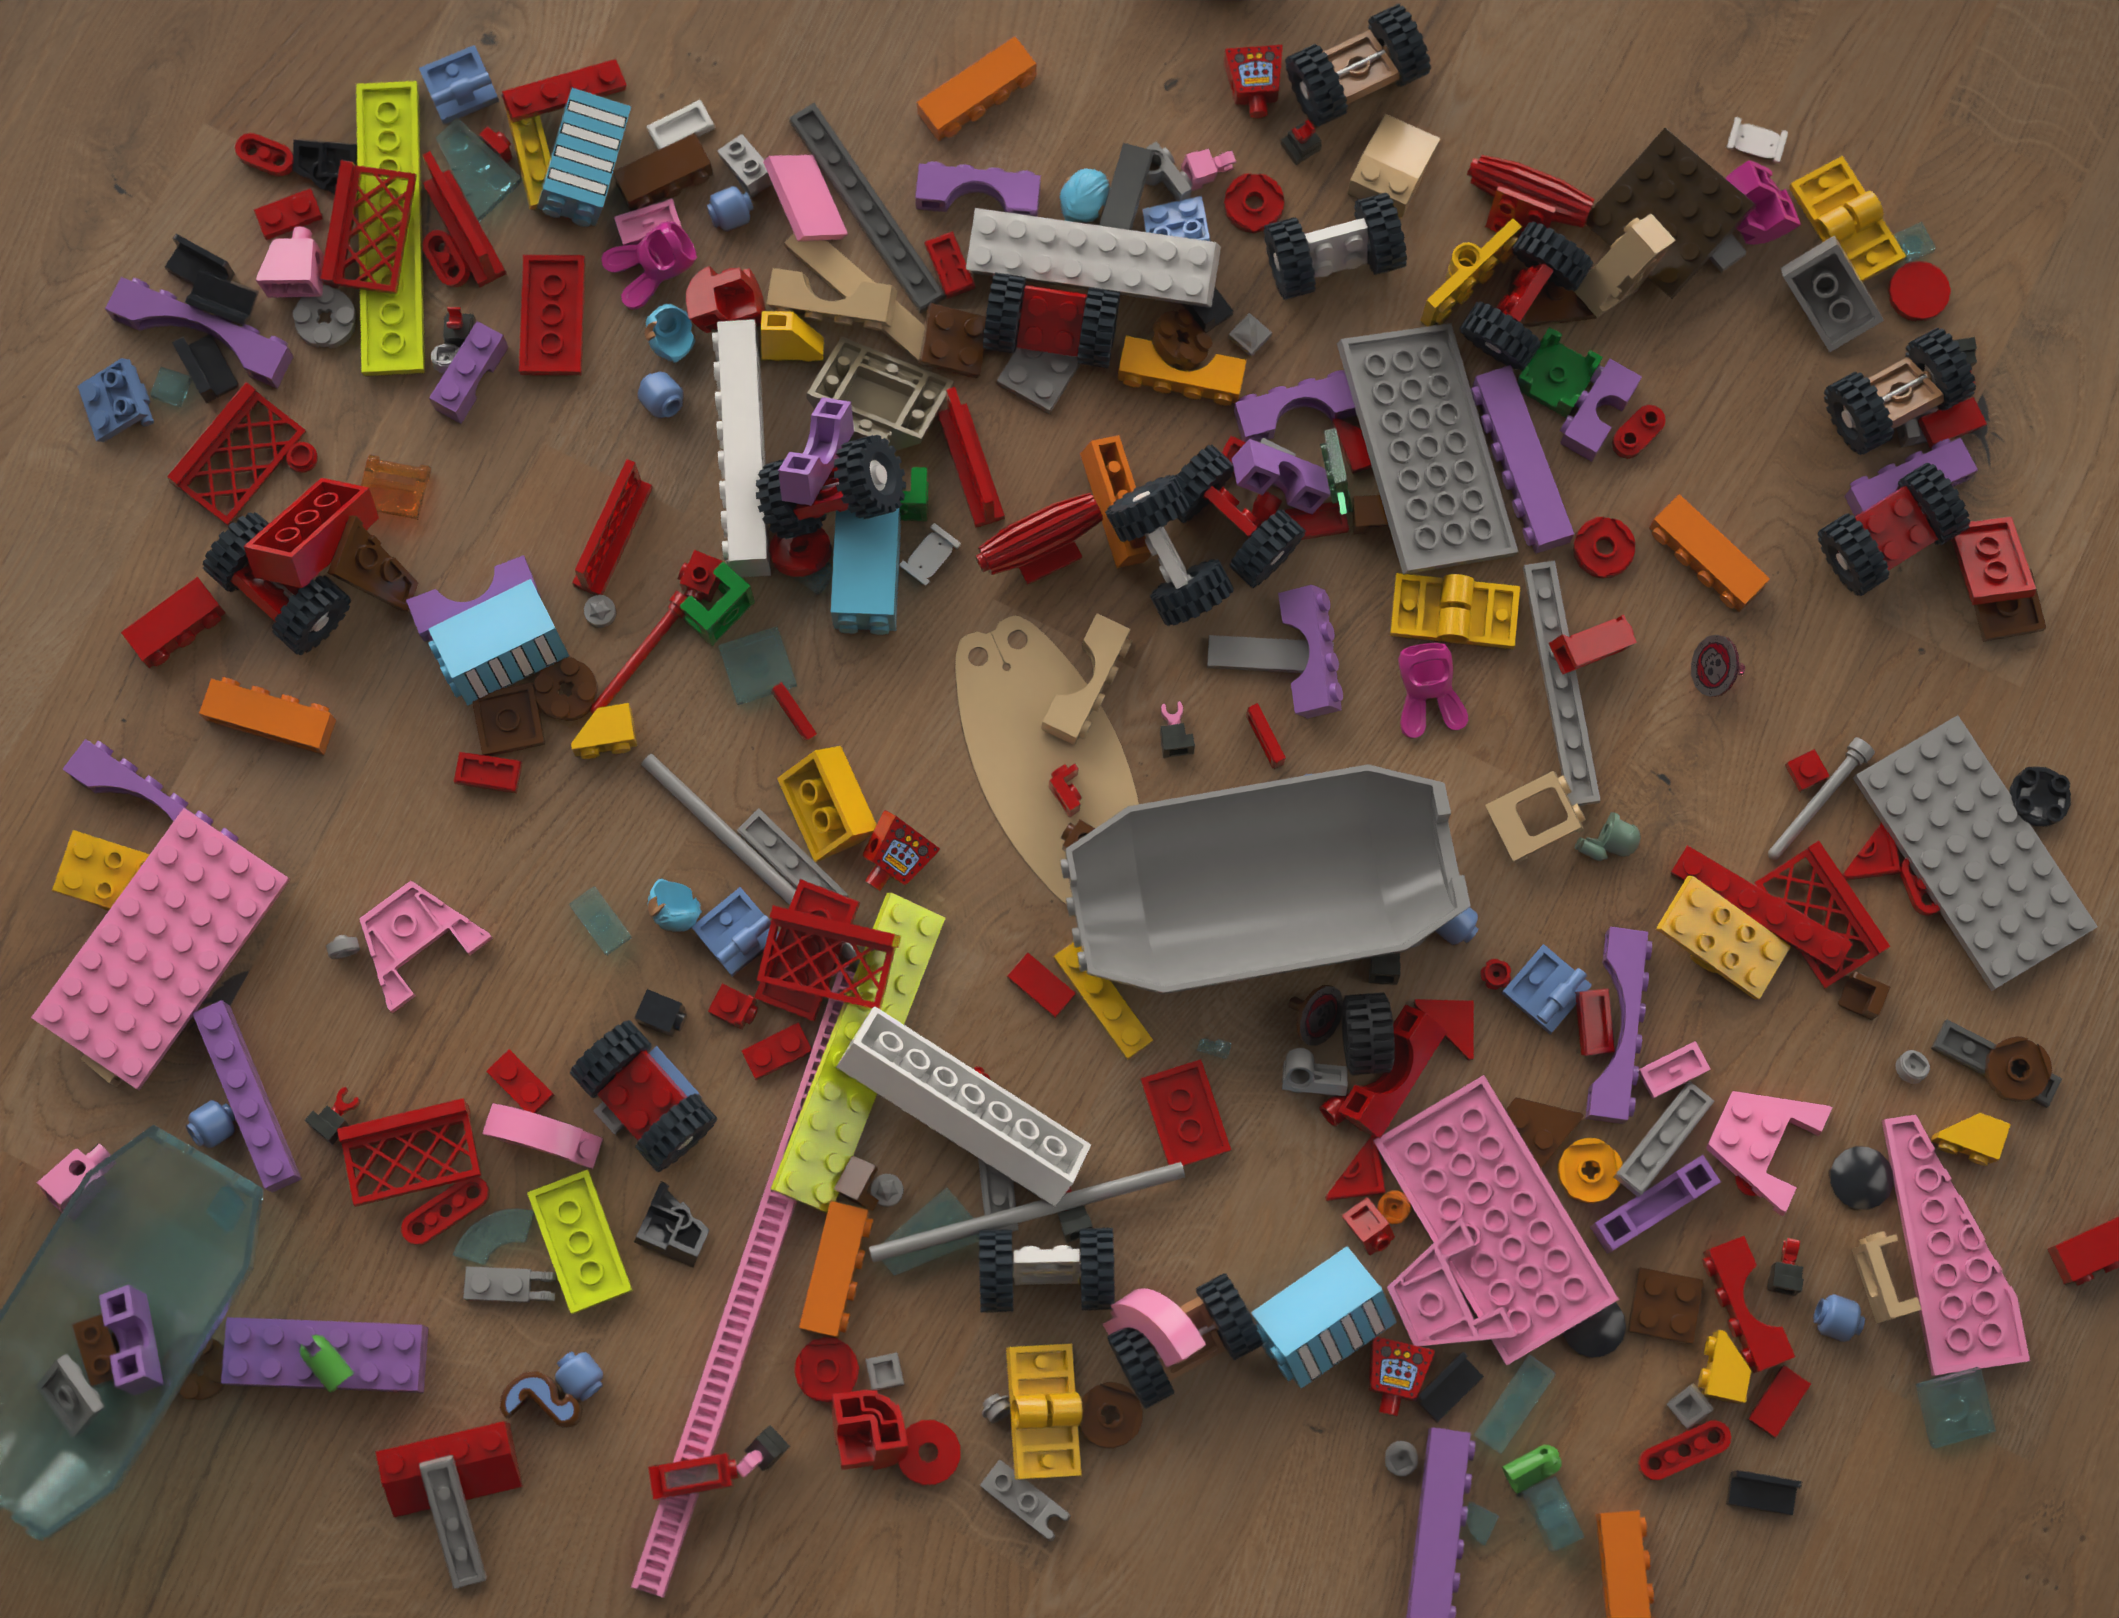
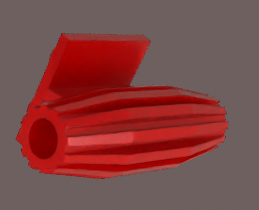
M1481 155L1479 160L1473 158L1467 172V176L1472 177L1470 184L1494 198L1485 227L1498 233L1509 221L1514 219L1522 226L1518 238L1529 222L1540 223L1546 228L1550 227L1551 221L1583 228L1595 199L1564 180L1515 161Z
M1090 492L1053 503L999 530V533L978 547L979 554L975 555L982 572L989 571L991 575L1018 568L1026 584L1029 585L1082 559L1083 556L1075 540L1104 520L1103 515Z

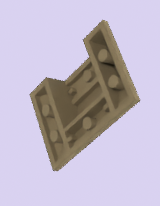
M841 336L807 392L806 398L814 409L822 397L850 401L854 433L850 439L856 440L871 435H880L881 439L886 438L889 441L888 446L893 445L897 451L921 443L947 397L946 389L952 388L954 381Z

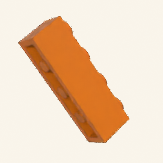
M1014 36L917 101V113L938 142L945 137L951 138L960 131L962 125L970 120L973 122L980 119L985 114L986 109L992 105H1000L1010 97L1011 92L1019 87L1025 88L1034 81L1035 76H1037V63L1017 37Z
M1120 436L1090 441L1080 453L1094 499L1103 515L1104 520L1102 524L1116 568L1144 563L1152 555L1146 545L1145 535L1140 538L1136 537L1132 541H1120L1105 513L1108 510L1107 508L1113 505V502L1123 498V495L1131 493L1136 488Z
M1680 494L1654 518L1649 527L1652 530V536L1660 544H1667L1675 552L1674 556L1684 566L1689 565L1697 572L1700 582L1706 587H1713L1720 594L1721 601L1731 609L1735 608L1740 612L1770 580L1763 571Z
M222 677L221 681L211 678L199 712L205 721L325 755L336 723V719L329 713V708L316 703H311L310 707L299 704V699L282 694L281 698L270 696V691L258 686H252L251 690L240 687L238 681Z
M830 1201L799 1325L800 1330L839 1339L840 1332L846 1333L850 1314L845 1313L848 1300L854 1301L858 1282L853 1281L855 1270H861L863 1267L866 1251L861 1250L863 1238L870 1237L874 1219L869 1218L870 1213L867 1209Z
M1640 1510L1596 1514L1606 1618H1655L1650 1616L1649 1604L1654 1603L1652 1584H1647L1646 1570H1650L1651 1567L1650 1555L1648 1550L1643 1549L1642 1537H1647L1645 1517H1640Z

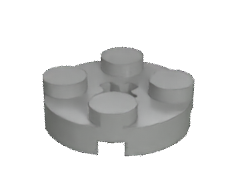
M323 285L322 297H302L293 310L295 327L299 335L312 347H329V349L339 347L347 342L355 331L357 316L354 305L346 294L328 285ZM331 312L330 318L332 321L329 324L326 322L319 324L318 320L321 313Z

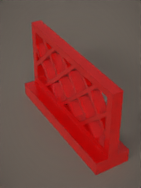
M431 151L423 154V159L432 177L423 182V186L447 230L466 259L479 288L506 275L507 273L450 169L442 173Z
M341 160L320 278L325 285L332 288L342 286L397 294L417 179L415 173L358 166L353 162ZM361 176H375L380 184L365 194L360 188ZM380 177L388 179L383 182ZM396 180L408 181L406 192L395 199L387 186ZM384 189L393 201L377 211L369 199ZM359 192L363 196L360 199H358ZM402 201H404V207H403V208H402L401 205H400V203H401ZM367 202L375 214L360 224L355 218V211L359 206ZM397 206L402 212V218L399 223L390 228L382 216ZM377 219H380L387 231L375 240H372L364 229ZM355 222L357 227L352 230L353 223ZM399 230V236L397 238V236L394 233ZM362 231L370 243L357 253H354L350 247V240ZM392 235L397 242L396 251L385 258L377 245ZM374 248L382 258V261L367 270L359 258ZM350 251V253L352 254V256L347 259V257H348V252ZM392 260H394L393 267L390 265ZM357 261L365 273L355 280L344 279L346 267ZM387 265L392 272L390 285L377 283L371 275ZM367 278H370V280L372 281V283H371V282H364V280H366Z
M245 382L169 473L167 478L172 485L182 490L220 521L229 526L283 461L288 449L302 438L306 430L260 395L254 387ZM258 402L268 409L270 421L251 423L250 412ZM273 414L281 420L273 421ZM246 416H247V423H246V424H241V422H242V421L246 418ZM288 425L296 433L289 441L276 442L274 426ZM270 426L272 443L254 444L252 428ZM238 429H248L250 445L232 446L231 434ZM227 440L228 447L221 448ZM276 447H283L282 450L277 454ZM273 448L274 459L268 465L256 466L254 449ZM251 450L252 466L234 468L232 452ZM228 452L230 468L212 470L211 458L216 453ZM207 464L208 471H201ZM264 470L262 474L258 477L257 471ZM253 471L254 483L252 486L246 489H237L235 473ZM231 474L233 490L214 492L213 475ZM209 476L211 492L196 493L188 486L196 477ZM237 494H244L238 501ZM233 495L235 506L226 516L216 508L215 497ZM211 497L212 505L204 498Z
M955 387L946 389L948 409L939 411L938 418L975 528L1003 520L1005 515L967 403L961 405Z
M626 459L575 568L576 575L572 582L573 586L593 595L604 594L653 489L651 484L641 480L636 463L629 459Z
M1819 840L1754 882V885L1768 893L1764 887L1765 883L1773 878L1786 880L1784 898L1776 897L1777 899L1787 904L1805 907L1803 914L1806 916L1808 908L1826 911L1827 915L1824 924L1826 928H1828L1831 913L1844 915L1848 921L1846 934L1835 933L1846 940L1861 941L1869 953L1859 960L1845 957L1839 966L1838 973L1829 979H1826L1819 969L1820 962L1817 961L1815 963L1813 958L1799 950L1824 989L1890 948L1889 943ZM1806 858L1813 869L1810 881L1792 877L1794 865ZM1789 869L1788 876L1779 875ZM1815 874L1822 883L1814 882ZM1791 882L1809 885L1806 903L1787 899ZM1813 886L1827 889L1830 894L1828 907L1809 904ZM1833 900L1840 910L1832 908ZM1851 927L1858 936L1850 935ZM1844 961L1852 962L1851 965L1843 969Z
M772 905L769 917L772 920L757 981L868 1008L875 1006L881 1010L895 950L899 947L901 936ZM778 927L790 929L796 939L795 942L782 950L775 940ZM797 931L807 934L800 938ZM814 935L820 936L827 948L811 957L803 942ZM827 938L837 940V942L830 945ZM844 942L850 943L857 956L842 964L833 949ZM799 945L807 960L792 969L784 954ZM858 946L867 947L868 949L861 952ZM773 947L777 951L774 955H772ZM874 950L886 952L883 966L872 971L864 956ZM830 952L838 968L823 976L814 961ZM780 957L788 972L778 979L767 977L769 964ZM860 959L869 975L853 983L845 968ZM810 964L819 979L809 986L801 984L795 973ZM841 971L850 987L840 993H834L826 980ZM881 973L880 981L876 978V975ZM791 976L795 983L784 980ZM872 979L877 987L874 1002L863 1000L857 990V987ZM822 983L825 990L817 989L815 987ZM853 991L856 998L846 996V994Z
M464 1098L338 1128L337 1132L339 1141L342 1143L353 1205L357 1207L482 1176L470 1121V1109ZM463 1123L465 1135L458 1145L444 1137L451 1126ZM442 1128L439 1133H437L436 1131H434V1130H436V1129ZM429 1132L436 1137L427 1152L413 1145L420 1133ZM410 1136V1138L408 1139V1141H406L405 1139H403V1137ZM396 1139L403 1143L404 1147L396 1159L393 1160L381 1151L388 1141ZM441 1140L455 1148L445 1164L431 1156ZM466 1142H467L468 1150H469V1151H467V1150H465V1149L463 1148L464 1145L466 1144ZM379 1144L376 1149H375L374 1147L370 1146V1145ZM365 1147L372 1151L373 1154L362 1168L353 1162L351 1150ZM410 1148L423 1156L414 1171L400 1164ZM462 1152L470 1157L472 1170L459 1173L450 1166L458 1154ZM378 1156L392 1164L382 1179L368 1171ZM428 1160L442 1167L435 1179L426 1180L419 1176ZM398 1167L411 1176L403 1187L395 1188L387 1182ZM355 1169L360 1171L357 1177L355 1174ZM447 1171L452 1173V1175L444 1176ZM365 1175L379 1183L372 1194L360 1197L358 1185ZM415 1179H418L419 1181H421V1182H419V1183L413 1184V1182L415 1181ZM384 1186L387 1187L388 1189H390V1190L382 1191V1189L384 1188Z

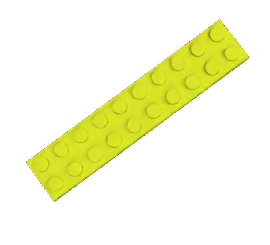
M417 81L356 84L358 166L415 173L417 175L397 294L360 289L361 372L363 376L425 373L419 85ZM361 176L360 188L365 194L380 184L375 176ZM380 177L383 182L388 179ZM396 180L387 186L395 199L406 192L408 181ZM384 189L369 199L377 211L393 201ZM359 192V194H358V199H360L361 197H363V196L360 194V192ZM404 201L400 203L402 208L404 207ZM367 202L358 207L360 224L375 214ZM395 206L384 214L382 218L392 228L401 221L402 212ZM377 219L364 229L372 240H375L387 231L380 219ZM399 230L394 233L397 236V238L399 236ZM362 231L359 232L360 251L370 243ZM391 235L377 245V247L386 258L396 251L397 242ZM374 248L359 258L367 270L382 261V258ZM394 260L390 262V265L392 267L394 265ZM359 265V268H360V276H361V275L364 274L365 272H364V270L361 268V266ZM385 265L371 276L379 284L390 285L392 272ZM367 278L366 280H364V282H371V283H372V281L370 280V278Z
M891 892L886 893L873 927L876 930L901 936L899 947L895 950L881 1011L904 1025L945 917ZM874 950L864 956L872 971L883 966L886 952ZM861 960L853 977V983L869 975ZM881 973L876 975L877 980L880 981ZM872 979L857 987L863 1000L875 1001L877 987ZM853 991L847 993V995H846V996H850V997H855V998H856V996H855V994L853 993ZM844 1002L770 1189L824 1213H828L830 1201L835 1202L839 1193L834 1190V1187L850 1158L854 1155L877 1093L837 1068L858 1029L873 1009Z

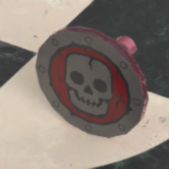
M1718 634L1707 636L1694 651L1691 662V677L1695 687L1704 695L1710 697L1722 696L1731 689L1737 679V675H1743L1745 672V665L1739 663L1737 648L1728 637Z

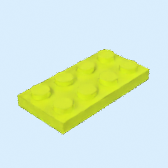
M588 1169L527 1192L571 1314L633 1291Z

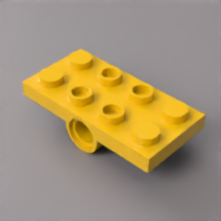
M1843 156L1790 184V191L1822 242L1835 235L1862 282L1904 261L1906 258L1902 248L1883 220L1884 212L1879 199L1873 192H1865Z
M1512 219L1481 249L1470 242L1459 244L1452 253L1446 273V282L1426 300L1420 321L1426 327L1433 326L1436 322L1439 325L1442 324L1451 315L1452 311L1450 309L1457 302L1463 304L1473 294L1472 288L1478 282L1484 284L1495 272L1493 268L1500 261L1505 264L1514 255L1512 248L1518 240L1522 226Z
M1396 573L1390 636L1514 649L1520 586L1476 582L1472 577L1460 574H1449L1439 578Z
M72 830L52 892L94 904L101 909L109 911L150 854Z
M1687 876L1656 928L1660 933L1690 953V959L1697 965L1710 972L1718 973L1753 999L1761 998L1791 947L1694 876Z
M1072 1344L1006 1348L1015 1480L1080 1476L1081 1463L1078 1425L1081 1424L1082 1403L1080 1395L1075 1392Z

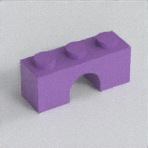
M478 321L475 323L429 397L436 411L462 424L477 399L475 392L480 379L487 370L492 373L494 372L508 349L504 335Z
M1609 359L1605 367L1599 365L1590 380L1594 383V386L1590 392L1584 390L1575 405L1579 408L1574 418L1569 415L1560 429V432L1564 433L1560 444L1592 462L1612 428L1598 418L1596 408L1602 405H1610L1623 411L1642 376L1612 359Z
M1249 439L1232 458L1237 485L1263 495L1274 483L1284 492L1287 505L1313 514L1330 496L1325 468Z
M126 1285L99 1295L104 1326L114 1332L120 1347V1353L110 1356L115 1387L132 1395H137L164 1385L147 1294L130 1285Z

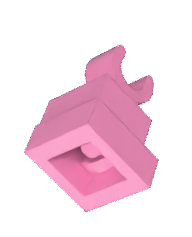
M1209 149L1186 154L1181 169L1190 178L1193 185L1191 191L1202 188L1203 184L1213 182L1218 172H1227L1234 169L1232 164L1236 163V159L1232 151L1212 158Z

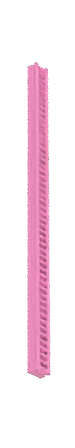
M841 971L837 974L832 989L834 993H840L850 987ZM846 971L851 980H853L855 973ZM831 998L828 1000L673 1462L707 1457L713 1454L797 1203L796 1200L770 1189L844 1001ZM709 1465L671 1471L667 1479V1488L702 1483ZM699 1493L660 1500L631 1587L665 1597Z

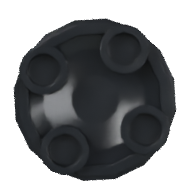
M2026 767L2013 779L2010 786V794L2017 814L2033 826L2047 827L2058 823L2067 815L2071 805L2069 779L2047 767Z
M1855 1146L1843 1151L1834 1160L1828 1172L1830 1184L1835 1195L1852 1210H1869L1880 1206L1889 1197L1894 1186L1893 1171L1889 1161L1879 1151L1870 1147Z
M1614 1302L1563 1332V1336L1568 1345L1578 1354L1584 1355L1587 1358L1604 1357L1615 1351L1623 1341L1626 1330L1625 1316L1619 1305Z

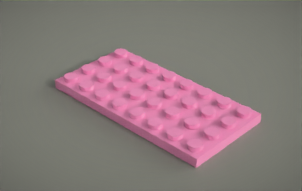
M183 808L31 1018L137 1090H140L192 1018V1013L197 1011L290 879Z
M1485 1075L1385 1133L1381 1138L1374 1140L1378 1150L1433 1242L1438 1240L1452 1225L1463 1217L1476 1247L1448 1259L1447 1262L1478 1318L1504 1306L1517 1337L1491 1340L1506 1365L1619 1300Z

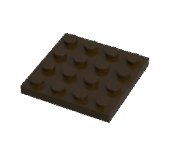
M1664 128L1591 209L1585 224L1611 246L1619 237L1626 233L1624 228L1633 219L1638 217L1639 220H1642L1649 214H1652L1676 241L1647 278L1673 299L1757 206L1675 135Z

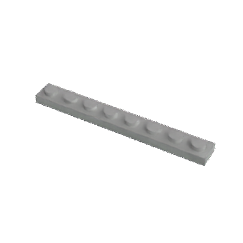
M1555 560L1524 565V578L1562 776L1564 775L1572 790L1567 796L1572 806L1577 803L1579 806L1597 804L1601 800L1576 670L1562 675L1548 644L1562 634L1569 637Z

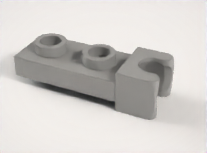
M1000 1459L980 1484L983 1489L1051 1542L1055 1539V1534L1048 1528L1049 1519L1057 1516L1064 1521H1068L1071 1517L1066 1510L1026 1479L1015 1480L1014 1470Z

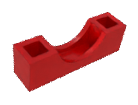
M1408 1005L1403 1007L1393 1023L1395 1060L1392 1071L1384 1073L1372 1084L1365 1086L1354 1085L1338 1111L1359 1130L1377 1138L1382 1137L1447 1033L1426 1012Z
M1745 1235L1704 1251L1705 1258L1702 1259L1704 1269L1709 1277H1714L1718 1287L1715 1289L1716 1298L1721 1307L1726 1306L1731 1318L1727 1320L1729 1329L1734 1338L1739 1337L1743 1347L1740 1350V1354L1749 1368H1752L1753 1373L1795 1358L1784 1328L1760 1322L1749 1312L1745 1304L1744 1284L1750 1272L1757 1266Z

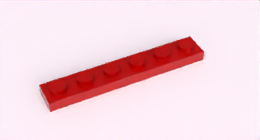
M1688 845L1670 873L1682 881H1685L1687 876H1694L1780 939L1835 972L1853 945L1852 942Z

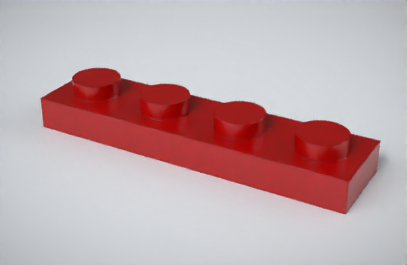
M613 59L504 90L501 97L511 122L514 123L565 108L572 88L605 97L625 91L627 84L617 60Z

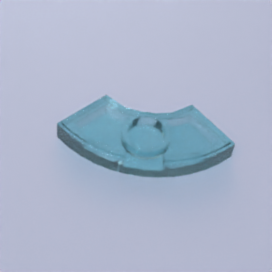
M506 1209L494 1212L481 1219L464 1233L454 1250L453 1256L485 1265L490 1255L500 1246L512 1242L526 1243L535 1215L534 1211Z

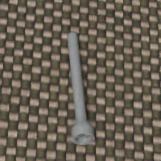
M1855 737L1848 745L1847 758L1768 851L1770 859L1777 860L1857 765L1861 766L1862 763H1867L1872 758L1875 751L1867 742Z

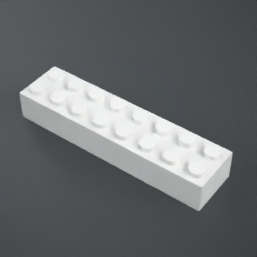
M975 208L966 270L975 274L994 276L995 272L1026 277V281L1086 290H1089V287L1118 291L1120 295L1211 308L1221 246L1211 241Z
M755 319L717 322L718 332L712 333V341L716 361H719L714 362L715 381H717L718 392H715V403L719 420H722L717 421V438L720 442V449H724V451H718L719 470H721L722 479H725V481H719L720 498L723 503V509H726V511H721L722 530H724V537L728 538V541H722L723 559L740 577L770 576L769 525L764 523L762 518L765 515L763 512H759L758 506L761 503L759 499H756V492H759V488L756 487V480L761 479L758 473L760 470H764L763 466L765 465L759 337Z
M875 1006L858 1029L837 1065V1068L848 1076L861 1082L878 1095L886 1098L903 1111L919 1119L931 1129L944 1135L958 1146L966 1149L986 1164L991 1165L1053 1206L1058 1204L1073 1184L1091 1147V1144Z

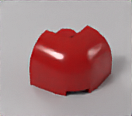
M708 266L700 270L691 279L686 291L688 317L700 330L707 334L712 329L718 330L717 322L755 319L756 327L761 326L762 311H766V306L760 286L750 268L742 270L740 267L728 268L723 270L721 274H717Z
M860 1390L832 1395L833 1429L841 1470L873 1466V1471L897 1464L907 1455L908 1441L900 1407L890 1398L877 1393L878 1390Z

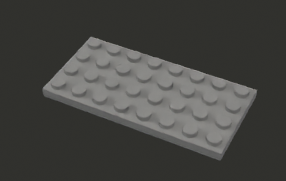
M1452 324L1341 339L1337 343L1403 575L1516 555L1518 553L1517 545Z
M1958 715L1853 777V780L1895 841L1904 858L1907 857L1910 861L1909 865L1917 878H1921L1925 884L1926 892L1934 904H1938L1940 907L1941 915L1991 991L2098 927L2030 823L2024 821L2017 814V810L2013 806L2011 794Z

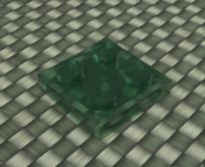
M1336 428L1324 430L1326 443H1322L1320 446L1332 504L1339 503L1341 514L1353 512L1337 431Z

